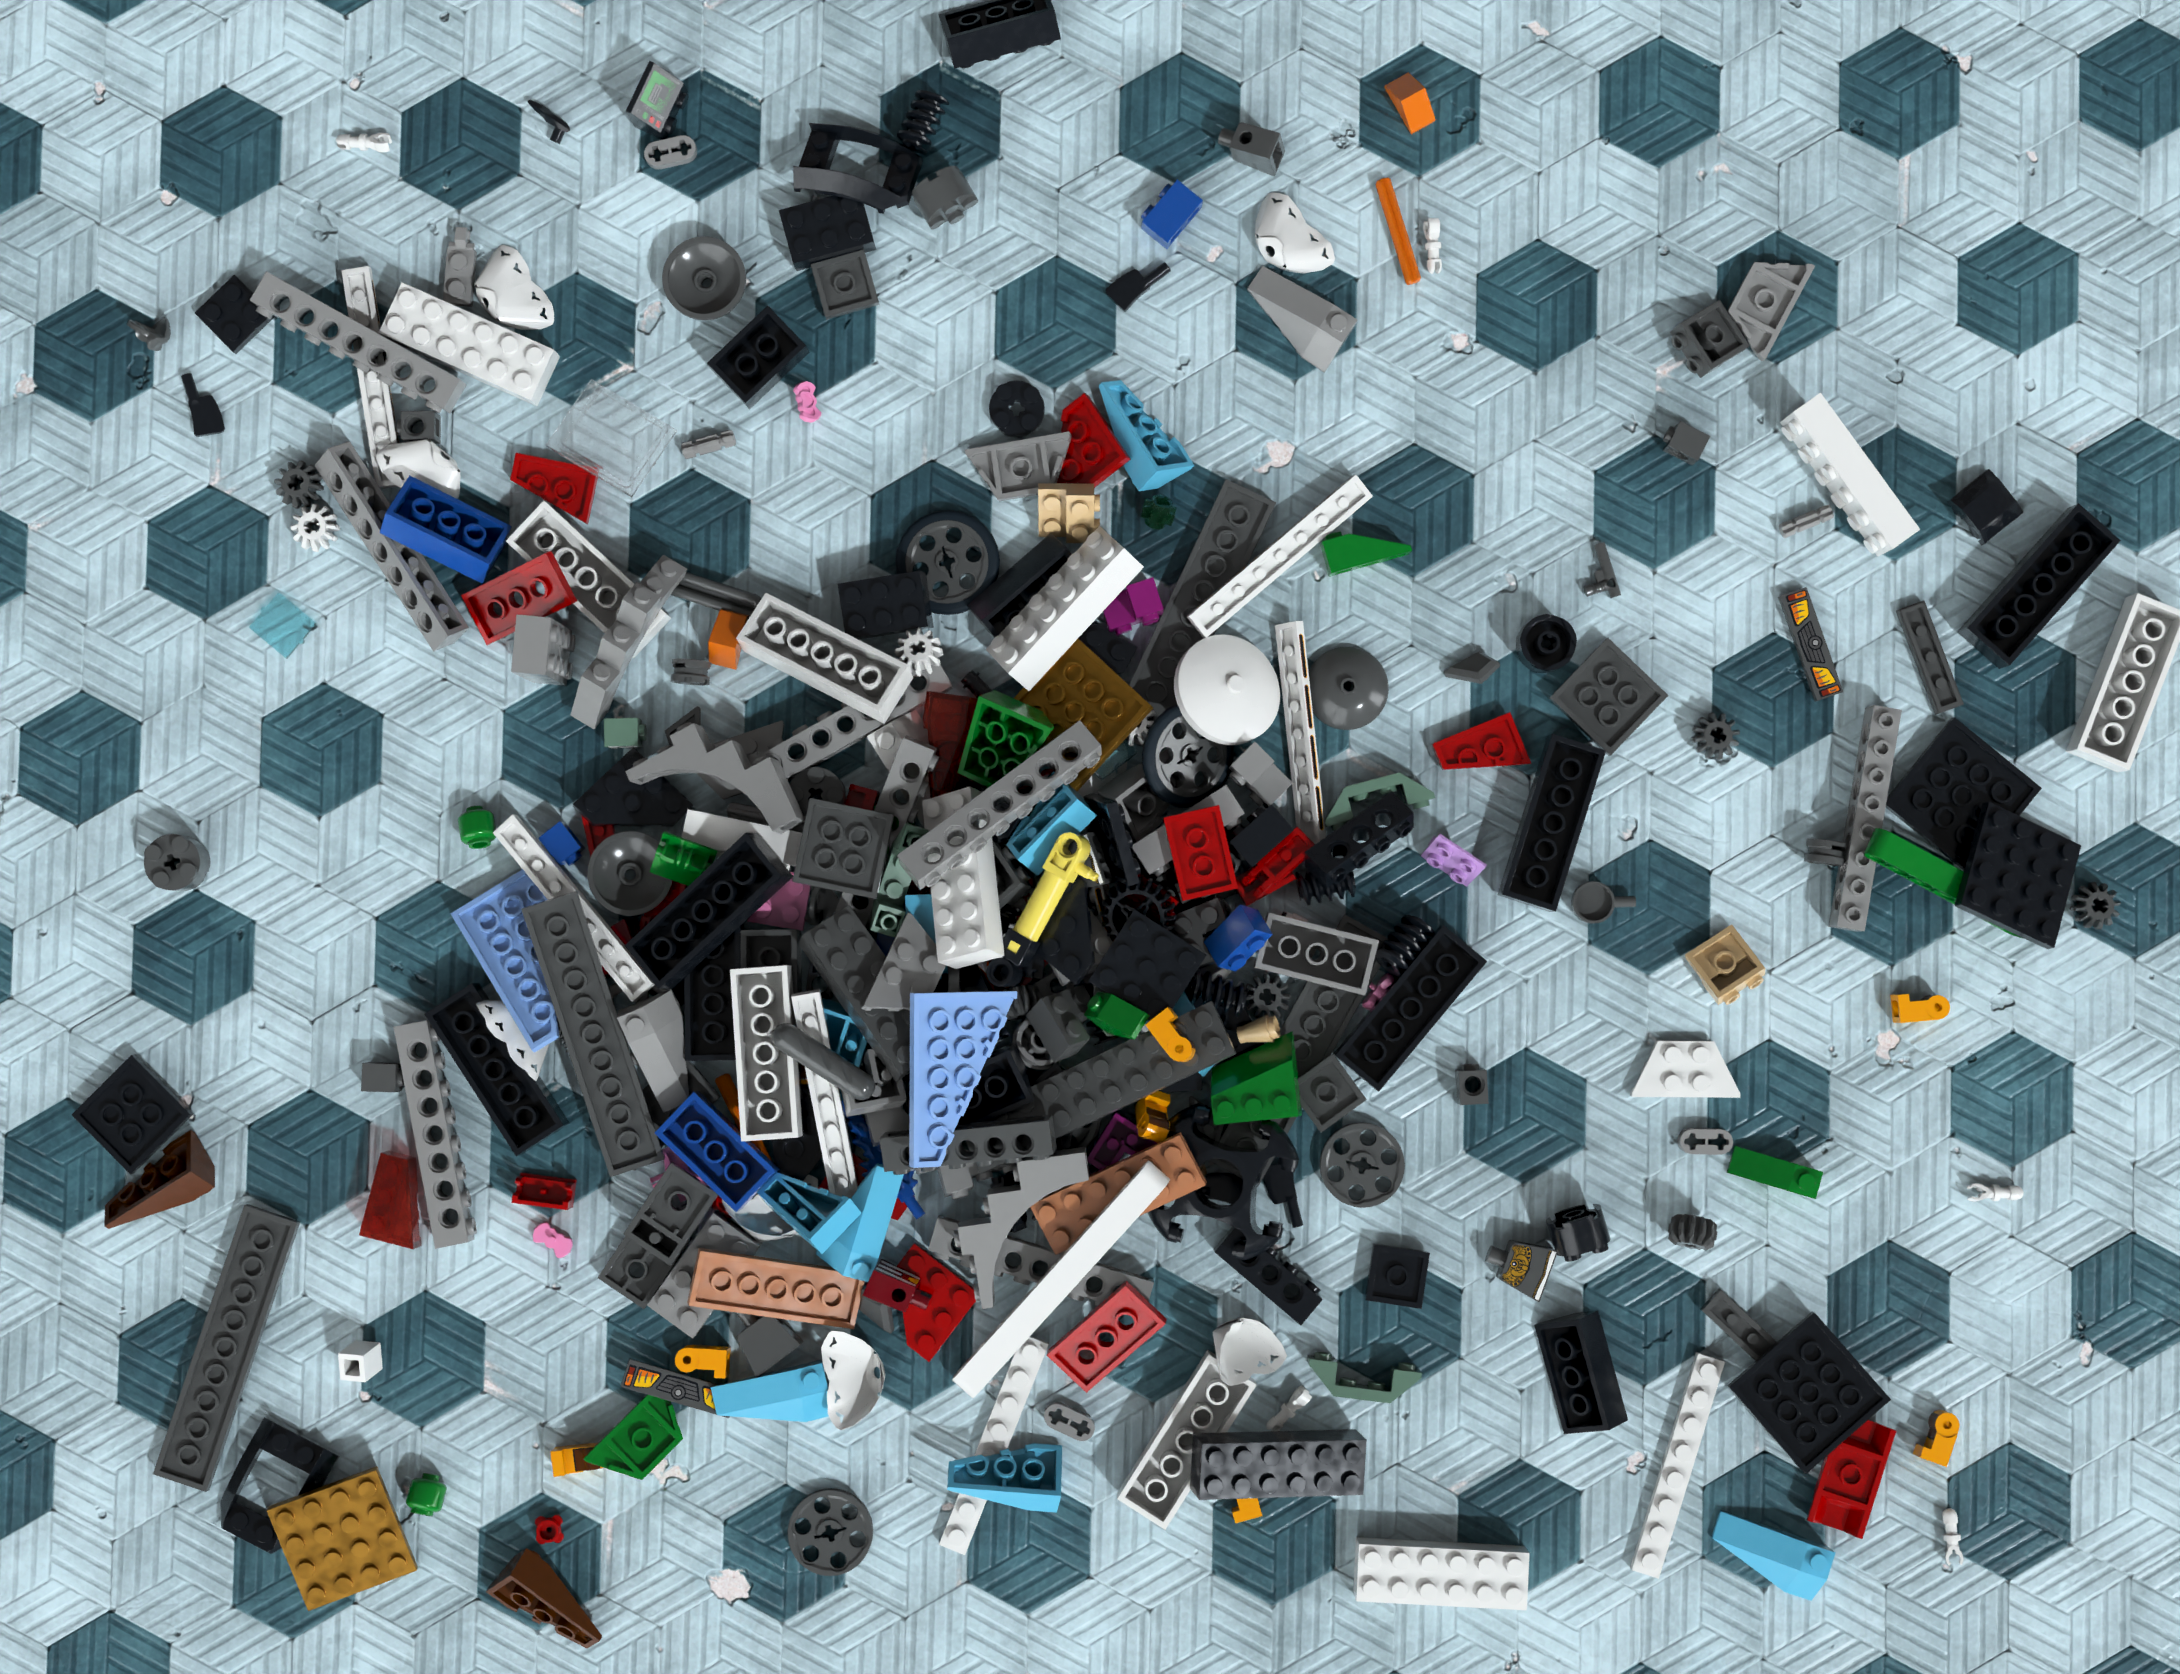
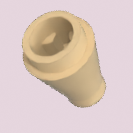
M1265 1015L1244 1026L1237 1027V1036L1241 1044L1246 1042H1274L1281 1035L1276 1016L1269 1017V1015Z

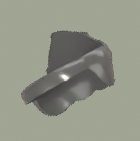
M166 317L152 327L129 319L126 323L135 330V335L140 341L147 343L149 350L160 351L162 345L170 339V323Z
M810 886L811 899L804 920L815 926L833 915L840 899H838L833 890Z

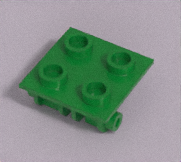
M664 831L649 872L689 886L713 864L718 850Z

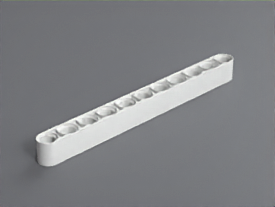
M1148 1160L953 1376L952 1381L970 1397L974 1398L1169 1183L1170 1178Z

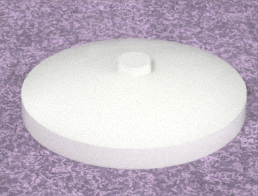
M1232 635L1209 636L1191 646L1183 654L1177 665L1174 676V693L1177 705L1188 724L1206 739L1224 745L1244 744L1260 736L1273 723L1280 704L1279 682L1270 661L1250 642Z

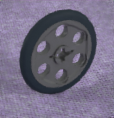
M942 510L920 517L907 529L896 551L895 566L896 573L901 574L913 572L915 565L918 563H926L929 568L926 578L931 612L934 614L953 615L970 610L967 605L997 580L1000 557L993 535L982 522L974 516L961 511ZM951 528H958L962 532V538L957 543H950L947 540V532ZM924 536H932L935 539V546L931 551H924L920 547V541ZM943 547L945 548V552L949 556V558L955 559V562L951 564L950 569L953 576L952 578L947 568L945 566H940V563L944 561L945 556L942 549ZM971 547H978L982 551L981 559L977 562H970L967 559L966 554ZM964 574H971L975 577V585L971 589H963L960 586V579ZM938 582H945L949 587V591L944 597H937L933 592V588Z
M1176 704L1166 709L1155 719L1145 737L1142 750V765L1146 780L1153 792L1164 802L1176 807H1192L1222 788L1227 781L1231 771L1229 767L1233 762V745L1219 744L1205 737L1199 738L1196 731L1185 720L1179 706ZM1180 723L1182 733L1178 738H1175L1172 730L1175 724ZM1166 747L1169 751V758L1166 762L1162 763L1159 754ZM1211 747H1214L1217 755L1215 760L1210 762L1207 758V753ZM1177 771L1180 775V781L1177 786L1173 787L1170 778ZM1201 771L1204 780L1200 786H1196L1194 777L1197 772Z

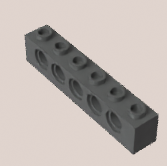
M1051 1114L957 1124L953 1132L955 1136L947 1147V1154L941 1166L949 1165V1169H959L965 1167L966 1163L977 1162V1166H988L993 1164L994 1160L1005 1159V1163H1016L1022 1161L1023 1157H1033V1160L1048 1159L1057 1149L1053 1116ZM909 1130L885 1132L880 1137L884 1172L893 1171L894 1175L909 1173L910 1169H917L909 1167V1154L907 1153ZM1018 1135H1028L1031 1138L1032 1144L1029 1146L1022 1145L1018 1140ZM997 1137L1001 1139L1003 1148H994L990 1143V1138ZM969 1140L973 1142L975 1151H966L963 1148L962 1141ZM922 1167L921 1172L935 1171L938 1167Z

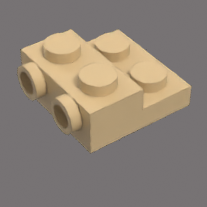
M1038 483L1039 537H1047L1052 533L1055 537H1066V543H1084L1087 537L1100 526V519L1094 518V512H1100V495H1094V484Z
M1732 924L1685 954L1686 960L1701 978L1703 986L1718 1005L1723 1002L1726 1005L1733 1003L1740 997L1739 992L1747 986L1750 990L1754 989L1764 981L1762 977L1765 975V967Z

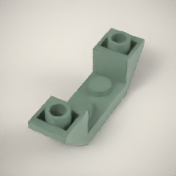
M1400 772L1349 785L1342 789L1325 818V827L1331 826L1332 831H1335L1353 818L1348 799L1351 797L1354 802L1370 798V792L1379 790L1381 795L1388 794L1391 791L1395 792L1397 791L1396 786L1400 785L1404 803L1407 806L1412 805L1414 810L1429 806V800L1434 799L1435 795L1431 790Z
M906 823L893 841L882 872L878 896L873 901L870 931L896 937L906 914L903 903L912 880L899 864L897 855L930 830Z
M1315 1352L1314 1356L1307 1355L1308 1364L1335 1397L1391 1403L1422 1378V1372L1415 1368V1364L1399 1362L1398 1366L1391 1365L1388 1388L1382 1382L1368 1381V1385L1357 1384L1356 1379L1341 1377L1340 1382L1336 1381L1338 1362L1335 1358H1331L1332 1354Z

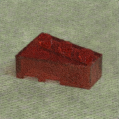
M393 1151L380 1153L359 1233L360 1236L410 1249H416L421 1246V1237L419 1236L420 1214L417 1204L416 1157Z

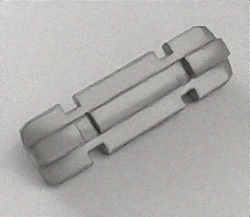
M727 430L721 432L720 436L716 433L696 439L695 443H692V441L684 442L681 444V449L685 459L696 457L697 453L701 456L722 450V446H725V448L735 446L736 439L733 431Z
M1825 505L1816 509L1817 511L1813 510L1795 517L1792 521L1788 520L1779 525L1783 538H1787L1796 534V531L1799 533L1820 524V522L1824 523L1834 517L1831 507Z

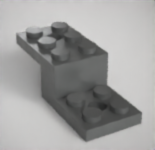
M672 1162L624 1232V1239L598 1276V1279L645 1309L692 1240V1234L718 1197V1194L708 1185ZM675 1194H682L686 1197L687 1206L685 1209L678 1210L673 1207L672 1198ZM633 1262L643 1264L645 1272L642 1277H634L631 1274L630 1266Z

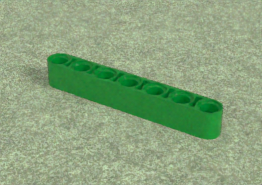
M1874 829L1864 852L1865 857L1955 905L1964 871L1887 830ZM1990 923L1991 925H1993V926H1995V927H1997V928L2003 930L2004 932H2006V933H2008V934H2011V935H2013V936L2022 938V937H2020V936H2018V935H2016V934H2013V933H2011V932H2009V931H2007V930H2005V929H2003V928H2000V927H1998V926H1996V925Z

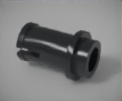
M971 670L960 682L964 685V689L967 688L978 699L980 695L992 690L978 676L979 672L975 673Z

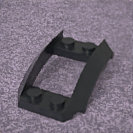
M809 123L811 133L799 166H793L795 192H800L801 189L815 190L816 194L851 199L869 205L882 214L889 207L896 205L898 209L909 205L911 193L915 187L923 162L922 157L905 145L872 131L850 126ZM840 140L870 145L893 154L883 187L851 174L830 170Z
M264 1417L242 1455L221 1499V1528L273 1554L282 1547L271 1520L236 1502L262 1450L309 1474L298 1495L322 1487L333 1465L340 1456Z

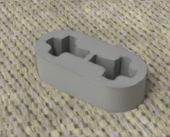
M686 135L649 143L644 151V157L648 165L656 170L690 163L697 156V147L694 140ZM683 143H686L687 147H691V149L687 150V155L683 156L680 151L673 153V151L680 150ZM657 149L662 154L669 152V154L660 156L661 161L658 162L654 158H650L654 155V150Z
M1688 1128L1680 1132L1677 1143L1679 1148L1685 1153L1722 1155L1731 1150L1733 1138L1729 1132L1723 1129ZM1691 1133H1693L1694 1138L1702 1139V1144H1693L1692 1149L1684 1143V1140L1688 1139ZM1718 1134H1721V1138L1726 1139V1144H1722L1720 1149H1718L1717 1145L1708 1144V1139H1717Z
M1052 1402L1045 1409L1044 1420L1050 1428L1079 1441H1086L1094 1434L1095 1424L1089 1415L1061 1402ZM1059 1408L1062 1410L1061 1415L1068 1418V1421L1058 1419L1057 1422H1053L1052 1415L1049 1412H1055ZM1083 1420L1087 1421V1427L1090 1429L1089 1432L1083 1431L1082 1435L1078 1434V1428L1070 1424L1071 1421L1081 1424Z

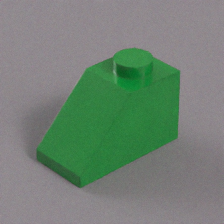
M1100 991L1089 1000L1088 1008L1084 1013L1085 1017L1106 1033L1133 1040L1136 1039L1150 1016L1115 995Z

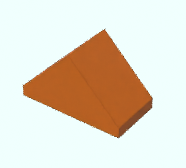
M1409 72L1384 86L1410 134L1435 122L1436 119L1425 87Z
M720 609L708 641L709 662L711 664L737 669L741 646L736 637L746 624L748 615Z

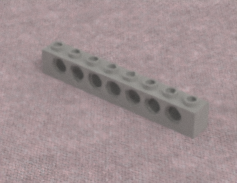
M267 271L250 299L252 303L258 306L255 310L256 312L268 319H271L273 315L282 320L280 322L281 326L294 333L297 329L306 333L304 338L317 346L321 342L330 347L328 352L342 360L346 355L354 360L352 365L367 373L371 369L378 373L376 378L389 386H392L393 383L403 387L400 392L414 400H416L417 396L427 401L425 406L439 414L441 410L451 413L466 387V384L461 379ZM289 299V307L286 310L280 311L281 302ZM313 312V321L309 324H304V317L308 313ZM333 326H338V333L334 337L328 338L329 329ZM362 339V347L357 351H352L354 341ZM381 353H386V361L383 364L377 365V356ZM410 366V375L406 378H400L402 368ZM428 380H435L434 389L425 392V383Z
M350 441L328 448L314 466L434 652L454 644L469 627L424 556L380 534L383 519L390 503Z
M941 664L940 666L931 665L933 672L929 674L925 669L922 670V675L920 676L926 681V687L921 691H916L909 684L902 695L901 702L895 706L885 724L873 718H866L862 712L842 703V709L832 714L831 711L820 715L816 718L818 723L809 728L805 724L792 732L793 737L786 741L780 738L767 746L768 751L761 755L755 752L747 756L751 766H753V761L764 756L778 760L789 781L800 771L820 764L866 738L889 722L918 709L950 691L953 685ZM914 670L912 672L913 679L919 677ZM843 718H849L854 723L853 728L848 732H842L837 727L838 722ZM817 732L828 734L829 740L825 745L819 746L813 742V737ZM795 745L804 748V755L797 760L789 757V750Z
M1877 705L1865 708L1843 843L1847 844L1845 851L1842 853V858L1845 859L1844 866H1838L1828 927L1854 932L1865 931L1876 862L1865 857L1864 852L1874 829H1882L1902 712L1900 709Z
M1079 720L897 855L899 864L920 890L925 886H933L940 880L941 874L949 868L953 870L960 866L964 861V857L969 853L980 851L987 844L988 839L995 834L996 836L1003 834L1015 819L1026 817L1032 811V807L1039 801H1047L1062 784L1068 785L1077 778L1078 772L1085 767L1089 769L1097 764L1102 755L1101 744ZM1069 752L1075 753L1077 755V757L1074 760H1066L1063 758V756ZM1045 769H1051L1055 773L1051 777H1043L1041 772ZM1022 786H1029L1032 788V791L1028 794H1021L1018 792V789ZM999 803H1007L1010 805L1009 808L1005 811H998L995 809L996 805ZM979 819L987 822L982 828L972 826L973 822ZM955 836H960L964 839L959 845L949 843L951 838ZM932 853L941 855L940 859L936 862L926 860Z
M907 735L902 738L874 810L894 815L899 820V827L891 829L888 844L889 851L893 841L906 823H914L919 808L915 807L918 797L923 798L929 786V782L925 781L929 771L934 772L939 760V756L935 755L937 747ZM908 763L918 765L920 769L918 777H911L907 774L906 766ZM898 789H904L909 793L908 803H901L897 800L896 791ZM842 892L835 913L850 905L867 929L870 926L874 899L868 897L869 904L867 906H860L856 902V895Z
M428 1020L395 1026V1038L435 1249L474 1240L477 1227L475 1219L470 1218L469 1213L472 1201L470 1192L465 1190L463 1179H466V1168L464 1163H460L458 1152L461 1151V1142L459 1136L454 1133L453 1124L456 1123L454 1108L449 1107L448 1096L451 1095L449 1081L447 1079L444 1080L443 1069L446 1067L443 1052H439L437 1041H440V1038ZM420 1042L427 1047V1054L423 1058L416 1054V1046ZM424 1070L432 1074V1082L429 1085H425L421 1081V1074ZM429 1098H433L437 1102V1110L434 1113L429 1112L426 1108V1102ZM435 1125L439 1126L443 1132L442 1138L439 1141L435 1140L431 1135V1130ZM439 1153L445 1154L448 1159V1164L445 1168H441L436 1162ZM444 1181H449L453 1186V1192L450 1196L445 1195L441 1189ZM450 1208L458 1213V1221L456 1223H451L447 1219V1211Z
M939 1215L928 1250L933 1251V1257L949 1261V1257L960 1260V1265L970 1268L969 1256L974 1255H962L961 1250H956L952 1245L954 1230H958L959 1221ZM1007 1235L996 1260L994 1275L1003 1277V1273L1014 1276L1013 1280L1025 1285H1030V1281L1037 1283L1045 1274L1039 1275L1033 1271L1032 1265L1038 1260L1045 1261L1050 1269L1064 1252L1055 1255L1051 1248ZM1016 1252L1021 1256L1022 1262L1018 1266L1012 1267L1007 1264L1006 1255ZM1097 1262L1067 1297L1078 1301H1083L1084 1297L1095 1300L1094 1305L1098 1306L1113 1293L1116 1286L1122 1285L1127 1281L1149 1302L1154 1279ZM1095 1276L1102 1280L1103 1285L1099 1290L1092 1291L1087 1287L1086 1282L1090 1277Z

